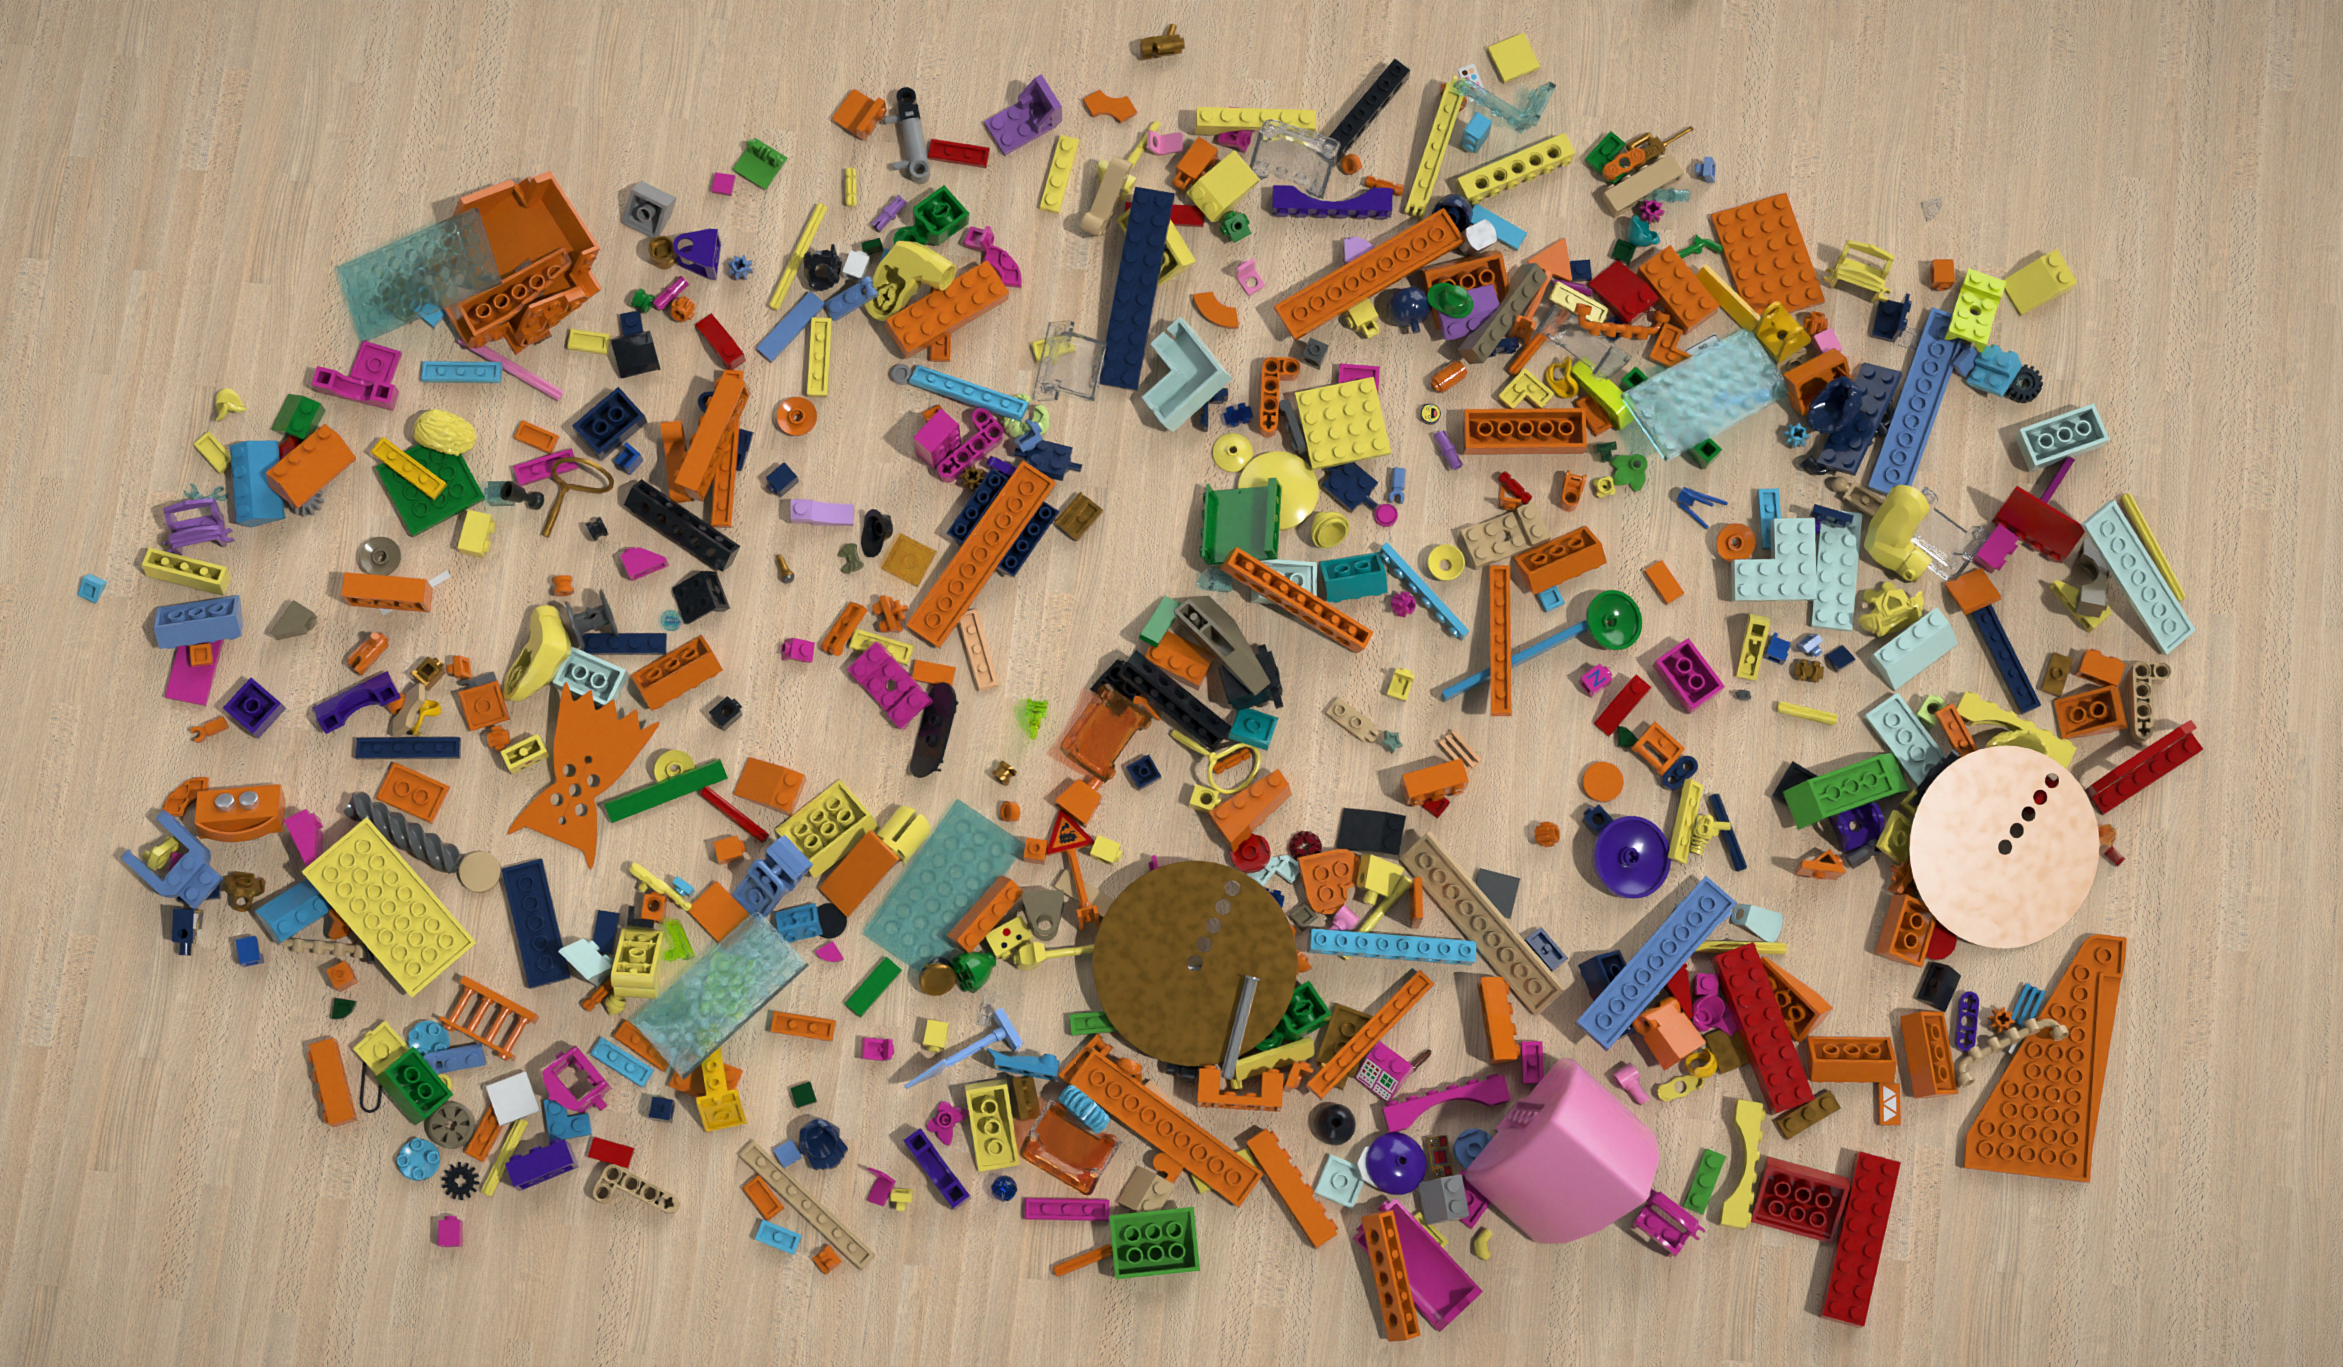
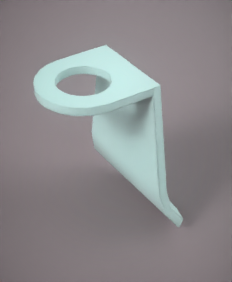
M1740 904L1732 912L1731 920L1734 924L1746 926L1765 942H1775L1777 940L1783 923L1782 913L1749 904ZM1743 909V917L1737 920L1736 915L1738 911Z

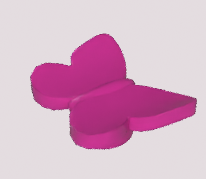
M947 1101L941 1102L938 1106V1116L928 1122V1130L931 1133L938 1132L939 1139L945 1145L950 1146L953 1139V1127H955L956 1123L964 1120L969 1115V1111L961 1107L952 1108Z

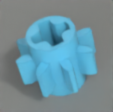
M1800 422L1794 427L1790 424L1788 426L1789 431L1784 433V436L1788 437L1786 444L1790 443L1794 449L1799 444L1804 447L1806 444L1804 440L1810 438V435L1806 434L1808 427L1803 428L1800 426Z

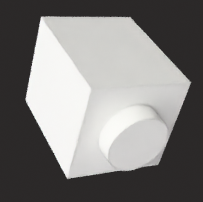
M851 250L842 271L843 278L859 283L867 274L871 264L870 257L863 251L857 250L855 252Z

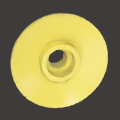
M1228 433L1221 436L1213 447L1215 463L1227 472H1239L1245 469L1253 457L1251 443L1246 437L1237 433ZM1235 448L1237 452L1230 453L1229 449Z
M667 751L657 759L654 765L655 778L658 782L695 768V763L691 756L684 751ZM673 764L678 766L675 770L670 769Z

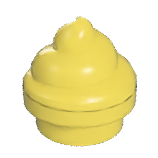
M614 993L607 997L605 1001L610 1016L618 1014L626 1008V999L624 997H615Z

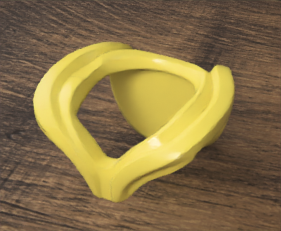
M225 388L217 393L216 406L219 413L216 418L217 422L223 420L226 414L232 411L242 413L247 410V407L243 406L239 395L234 390Z

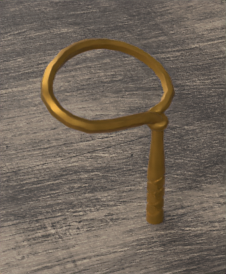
M565 457L556 461L552 466L551 473L553 478L560 484L561 491L541 535L547 538L550 537L565 493L570 489L596 494L609 492L613 488L614 479L607 470L590 460L578 457ZM566 462L587 464L603 473L608 479L609 485L604 488H592L567 484L557 475L556 468Z

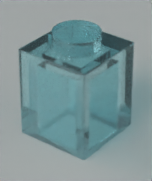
M488 481V488L484 489L485 500H488L490 506H515V502L502 500L500 496L501 488L506 481Z

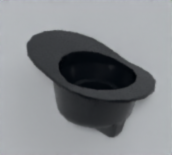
M871 509L866 513L861 537L862 550L866 556H877L881 552L884 541L892 536L893 524L890 515L881 514L877 509Z

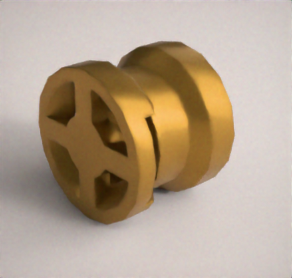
M1001 760L997 770H993L991 774L1002 784L1008 786L1010 778L1015 776L1017 771Z

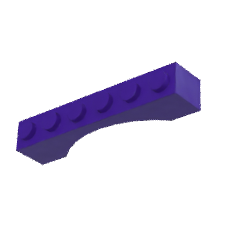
M1273 185L1272 215H1277L1278 217L1296 215L1300 218L1308 217V215L1318 218L1336 216L1340 219H1345L1348 216L1356 217L1357 219L1376 217V219L1384 220L1388 217L1391 218L1393 188H1372L1356 198L1331 202L1312 198L1294 186Z

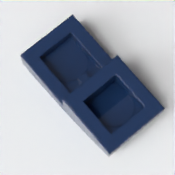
M739 430L736 470H743L754 434L752 431Z

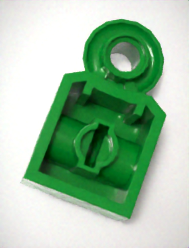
M943 185L913 207L912 218L914 226H905L899 229L893 239L894 245L897 241H911L924 246L927 243L939 246L969 224L970 213Z
M1310 981L1294 989L1287 1010L1280 1022L1269 1034L1271 1038L1264 1039L1255 1046L1262 1051L1277 1048L1284 1038L1292 1042L1298 1041L1330 1021L1332 1013Z

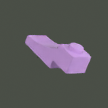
M791 499L792 523H812L813 526H853V504L824 503L812 501L811 499Z

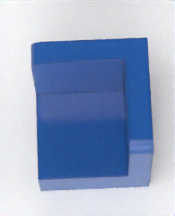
M626 442L624 444L625 450L614 461L626 473L631 475L644 460L641 454Z
M1774 632L1763 658L1783 665L1788 656L1787 652L1791 643L1778 638V633Z
M256 936L235 940L241 966L248 967L265 963L264 956L259 951Z

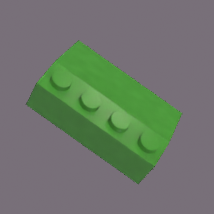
M1194 1207L1109 1215L1115 1279L1200 1271Z

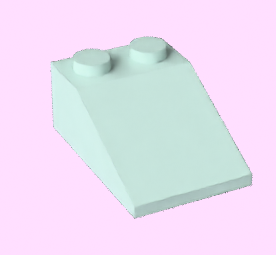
M1281 559L1260 561L1317 596V562ZM1251 589L1252 603L1276 604Z
M583 938L558 951L588 981L597 987L611 975L614 961L607 954L602 956L598 952L600 947L593 940L588 942Z

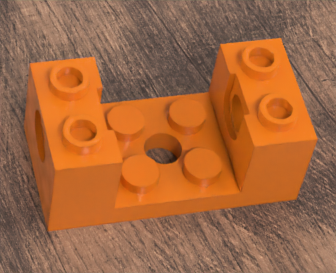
M1204 1065V1068L1199 1069L1197 1107L1281 1111L1284 1073H1279V1070L1267 1069V1072L1262 1073L1260 1097H1257L1255 1093H1244V1096H1236L1235 1092H1223V1095H1219L1221 1070L1216 1069V1066Z

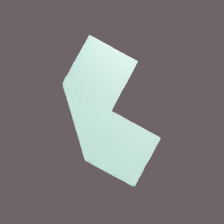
M1289 855L1271 857L1267 866L1261 871L1247 873L1246 875L1264 887L1273 874L1277 873L1292 885L1300 875L1297 861Z

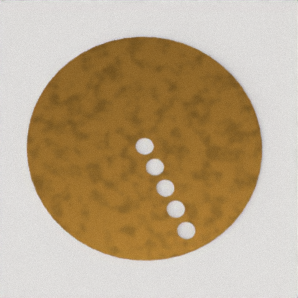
M1176 862L1151 870L1136 879L1110 905L1100 924L1094 944V983L1098 998L1107 1017L1117 1031L1136 1048L1154 1058L1172 1064L1204 1066L1224 1062L1246 979L1244 975L1258 978L1260 981L1257 982L1239 1056L1254 1048L1273 1031L1288 1008L1296 984V943L1289 921L1280 905L1253 878L1239 870L1214 862ZM1229 881H1236L1240 885V892L1235 896H1230L1225 892V885ZM1221 899L1229 901L1231 905L1229 913L1225 915L1219 914L1215 909L1216 903ZM1211 918H1217L1221 922V929L1217 933H1210L1206 929V923ZM1208 937L1212 941V947L1208 952L1198 950L1197 941L1199 938ZM1193 955L1199 956L1203 961V965L1198 971L1190 970L1187 965L1188 959Z

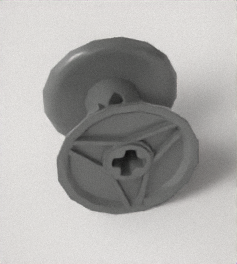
M602 589L599 590L602 605L591 609L586 607V611L574 614L570 603L565 602L572 627L582 650L585 648L582 633L593 629L598 631V628L610 624L614 635L619 637L611 608Z

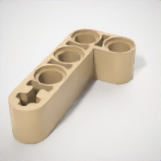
M1115 155L1111 158L1091 210L1083 217L1080 229L1098 237L1106 233L1131 172L1132 163Z
M2141 661L2128 671L2130 737L2135 743H2144L2153 734L2152 684H2161L2170 677L2172 670L2165 662ZM2136 669L2142 670L2143 677L2136 674ZM2156 669H2160L2164 677H2159L2156 674ZM2136 689L2143 690L2144 697L2139 696ZM2137 708H2140L2145 712L2144 717L2140 716L2137 713Z
M614 1164L608 1165L604 1169L593 1189V1197L601 1204L610 1203L618 1189L666 1214H674L680 1207L678 1198L673 1194ZM615 1169L618 1170V1178L616 1180H610V1171ZM631 1179L637 1180V1187L633 1190L627 1188V1183ZM603 1188L608 1189L609 1194L607 1198L600 1199L598 1197L599 1191ZM649 1189H655L656 1196L651 1200L646 1199V1192ZM661 1197L667 1201L672 1199L674 1206H669L666 1209L667 1206L660 1201Z

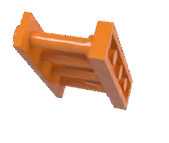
M464 975L460 981L465 986L463 988L464 993L449 1019L440 1016L439 1020L443 1022L442 1027L451 1032L456 1029L497 1051L496 1056L505 1061H508L509 1058L515 1061L517 1057L510 1053L525 1025H528L530 1022L536 1024L539 1016ZM475 993L483 996L481 998L483 1001L467 1029L457 1025L456 1022L471 995L474 996ZM495 1002L500 1005L499 1009L501 1011L484 1039L474 1034L489 1005ZM513 1012L519 1015L517 1018L519 1021L502 1049L492 1042L507 1015Z

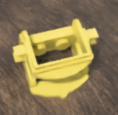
M1847 240L1835 269L1827 268L1825 271L1830 273L1831 276H1824L1822 280L1830 283L1831 288L1835 287L1838 279L1874 291L1871 302H1875V300L1887 302L1888 298H1885L1883 293L1890 294L1891 290L1884 287L1886 283L1885 278L1890 271L1895 256L1876 247L1874 244ZM1849 248L1886 260L1883 269L1879 270L1846 258Z

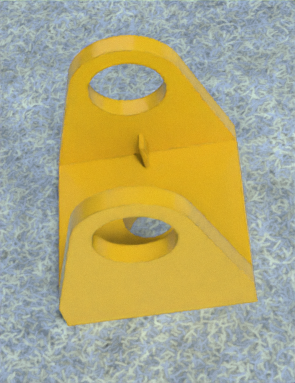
M1780 302L1772 303L1763 311L1754 332L1757 340L1778 363H1781L1811 342V337ZM1776 308V310L1772 314L1767 316L1771 310ZM1786 334L1784 340H1779L1777 336Z

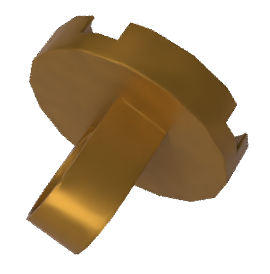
M234 872L231 877L226 875L223 880V888L226 892L233 894V907L239 912L248 911L252 906L253 897L259 896L265 891L266 881L264 878L256 879L255 874ZM241 897L248 899V903L244 906L236 903Z

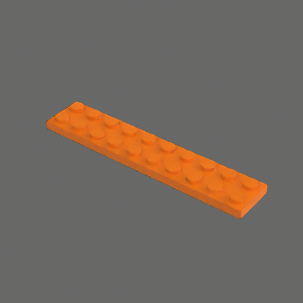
M1443 208L1276 304L1274 310L1294 341L1464 244L1465 239Z
M1023 460L906 626L940 649L996 571L999 562L1057 483Z
M1095 1049L1069 1082V1084L1084 1092L1095 1103L1181 1164L1186 1170L1238 1208L1264 1174L1131 1075L1123 1072L1116 1064Z

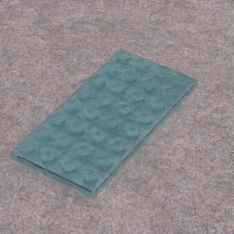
M475 207L337 267L361 342L374 339L502 284L479 210Z
M1746 327L1623 392L1620 397L1663 459L1667 461L1788 396L1789 391L1786 389L1783 375L1750 329Z
M957 799L864 930L863 935L919 973L925 964L937 958L947 959L955 947L947 938V934L1001 875L1005 876L1026 845Z
M756 909L633 1020L632 1023L684 1080L809 965Z

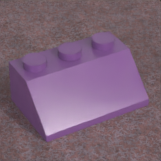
M1492 284L1467 290L1473 299L1474 305L1472 312L1467 317L1456 319L1436 310L1441 336L1446 341L1470 335L1497 310L1500 304Z

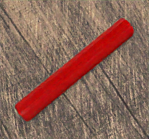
M708 786L701 791L700 794L703 798L761 843L768 839L769 834Z

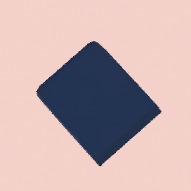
M1843 645L1826 655L1836 672H1839L1856 660Z

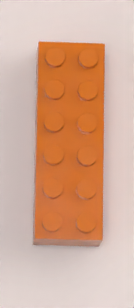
M986 260L954 279L946 290L937 289L886 319L885 328L907 360L1007 301L1009 291L989 261Z
M724 373L721 379L718 378L716 380L713 397L710 396L706 403L707 410L699 418V428L696 433L692 434L690 439L691 446L683 454V464L680 470L677 469L673 479L680 494L700 502L704 501L751 394L745 381Z
M1586 408L1464 409V455L1584 454L1587 448Z

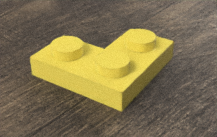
M1524 368L1499 394L1498 399L1509 409H1515L1525 397L1538 408H1543L1554 397L1555 393Z

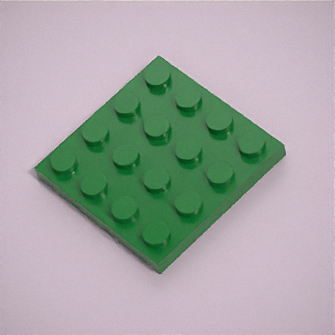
M420 444L405 451L406 454L447 484L435 501L386 464L382 463L375 467L413 537L486 500L461 453L459 456L445 454Z

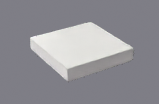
M526 1071L486 1086L499 1126L540 1112Z

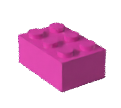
M940 409L913 437L916 455L935 470L951 452L953 453L961 446L959 424L945 411Z
M1689 638L1658 658L1653 664L1654 669L1689 715L1720 694L1725 688L1724 684Z

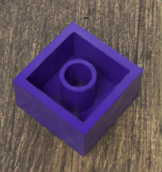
M250 678L223 707L228 714L258 739L286 709L281 702L253 678Z

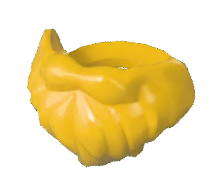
M1704 1048L1702 1053L1689 1055L1685 1061V1066L1696 1078L1705 1079L1711 1078L1715 1074L1717 1061L1715 1055L1708 1048ZM1695 1059H1702L1708 1062L1704 1067H1697L1695 1069L1690 1067V1063Z

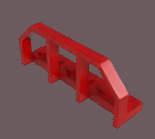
M2192 720L2165 735L2085 789V792L2102 816L2204 750L2192 734L2197 729ZM2150 759L2149 761H2147L2146 763H2144V764L2141 765L2140 767L2136 768L2137 766H2139L2140 764H2142V763L2145 762L2146 760Z

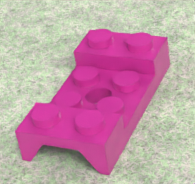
M876 641L847 668L851 675L886 710L887 715L900 729L905 730L910 721L921 710L934 702L881 642ZM889 680H894L896 688L890 692L886 685Z

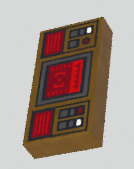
M1447 1135L1426 1138L1432 1179L1454 1176Z

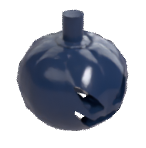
M1408 287L1393 293L1387 303V313L1391 321L1401 327L1411 326L1413 334L1420 332L1419 323L1427 319L1432 309L1426 292L1417 287Z

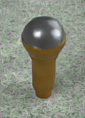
M781 554L776 555V561L781 570V580L786 584L793 582L795 578L794 573L788 569L784 557Z

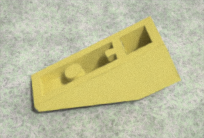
M2055 580L2049 586L2089 633L2112 614L2109 605L2106 611H2102L2100 618L2076 614V596L2079 589L2059 580Z
M1749 613L1736 677L1756 681L1770 627L1769 617Z

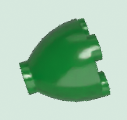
M965 952L955 956L952 962L949 963V966L957 975L960 989L963 992L975 993L990 978L992 969L996 966V961L990 952Z

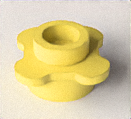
M1610 476L1596 479L1593 483L1597 489L1596 495L1599 498H1603L1605 495L1613 496L1616 493L1613 479Z

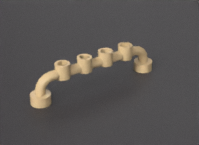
M288 939L282 943L284 946L292 947L291 951L304 953V948L312 949L313 954L324 955L325 950L333 951L334 956L345 957L347 952L354 953V958L366 959L363 945L302 939Z
M2031 1018L2024 1022V1029L2018 1031L2016 1027L2011 1028L2005 1032V1038L1999 1040L1997 1037H1993L1986 1042L1987 1047L1980 1050L1978 1046H1975L1967 1051L1969 1056L1961 1060L1958 1065L1959 1077L1956 1081L1960 1088H1965L1975 1082L1972 1073L1966 1072L1968 1065L1978 1063L1984 1057L1996 1054L2004 1047L2016 1044L2022 1038L2034 1035L2045 1027H2051L2053 1029L2051 1035L2054 1041H2060L2070 1034L2065 1025L2060 1026L2053 1019L2046 1018L2037 1022L2035 1018Z

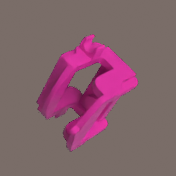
M576 1045L565 1054L562 1051L555 1056L557 1060L543 1070L544 1083L551 1101H556L563 1107L580 1113L586 1112L594 1105L601 1111L608 1106L602 1098L612 1087ZM573 1062L580 1071L585 1069L588 1072L589 1076L586 1078L594 1087L598 1085L579 1102L557 1077Z
M1651 1188V1195L1646 1200V1205L1633 1220L1631 1228H1640L1669 1251L1668 1257H1676L1689 1236L1698 1241L1700 1238L1696 1236V1231L1700 1230L1703 1233L1706 1231L1692 1215L1662 1192H1656ZM1655 1204L1687 1230L1683 1234L1652 1210L1651 1207Z

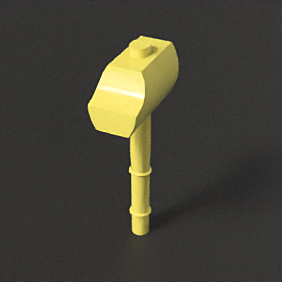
M1154 121L1138 146H1136L1126 160L1133 164L1132 169L1148 145V131L1152 130L1156 133L1160 127L1159 122ZM1104 159L1097 165V174L1101 179L1100 185L1109 164ZM1130 174L1120 197L1122 201L1126 200L1136 184V178Z
M1032 942L1021 947L1013 956L1014 964H1017V969L1030 971L1039 967L1046 959L1093 953L1094 945L1073 946L1072 948L1045 951L1044 944Z

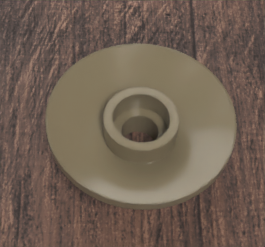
M375 537L363 546L360 553L361 565L369 574L387 576L393 573L400 564V548L390 538ZM385 556V560L380 562L379 557Z

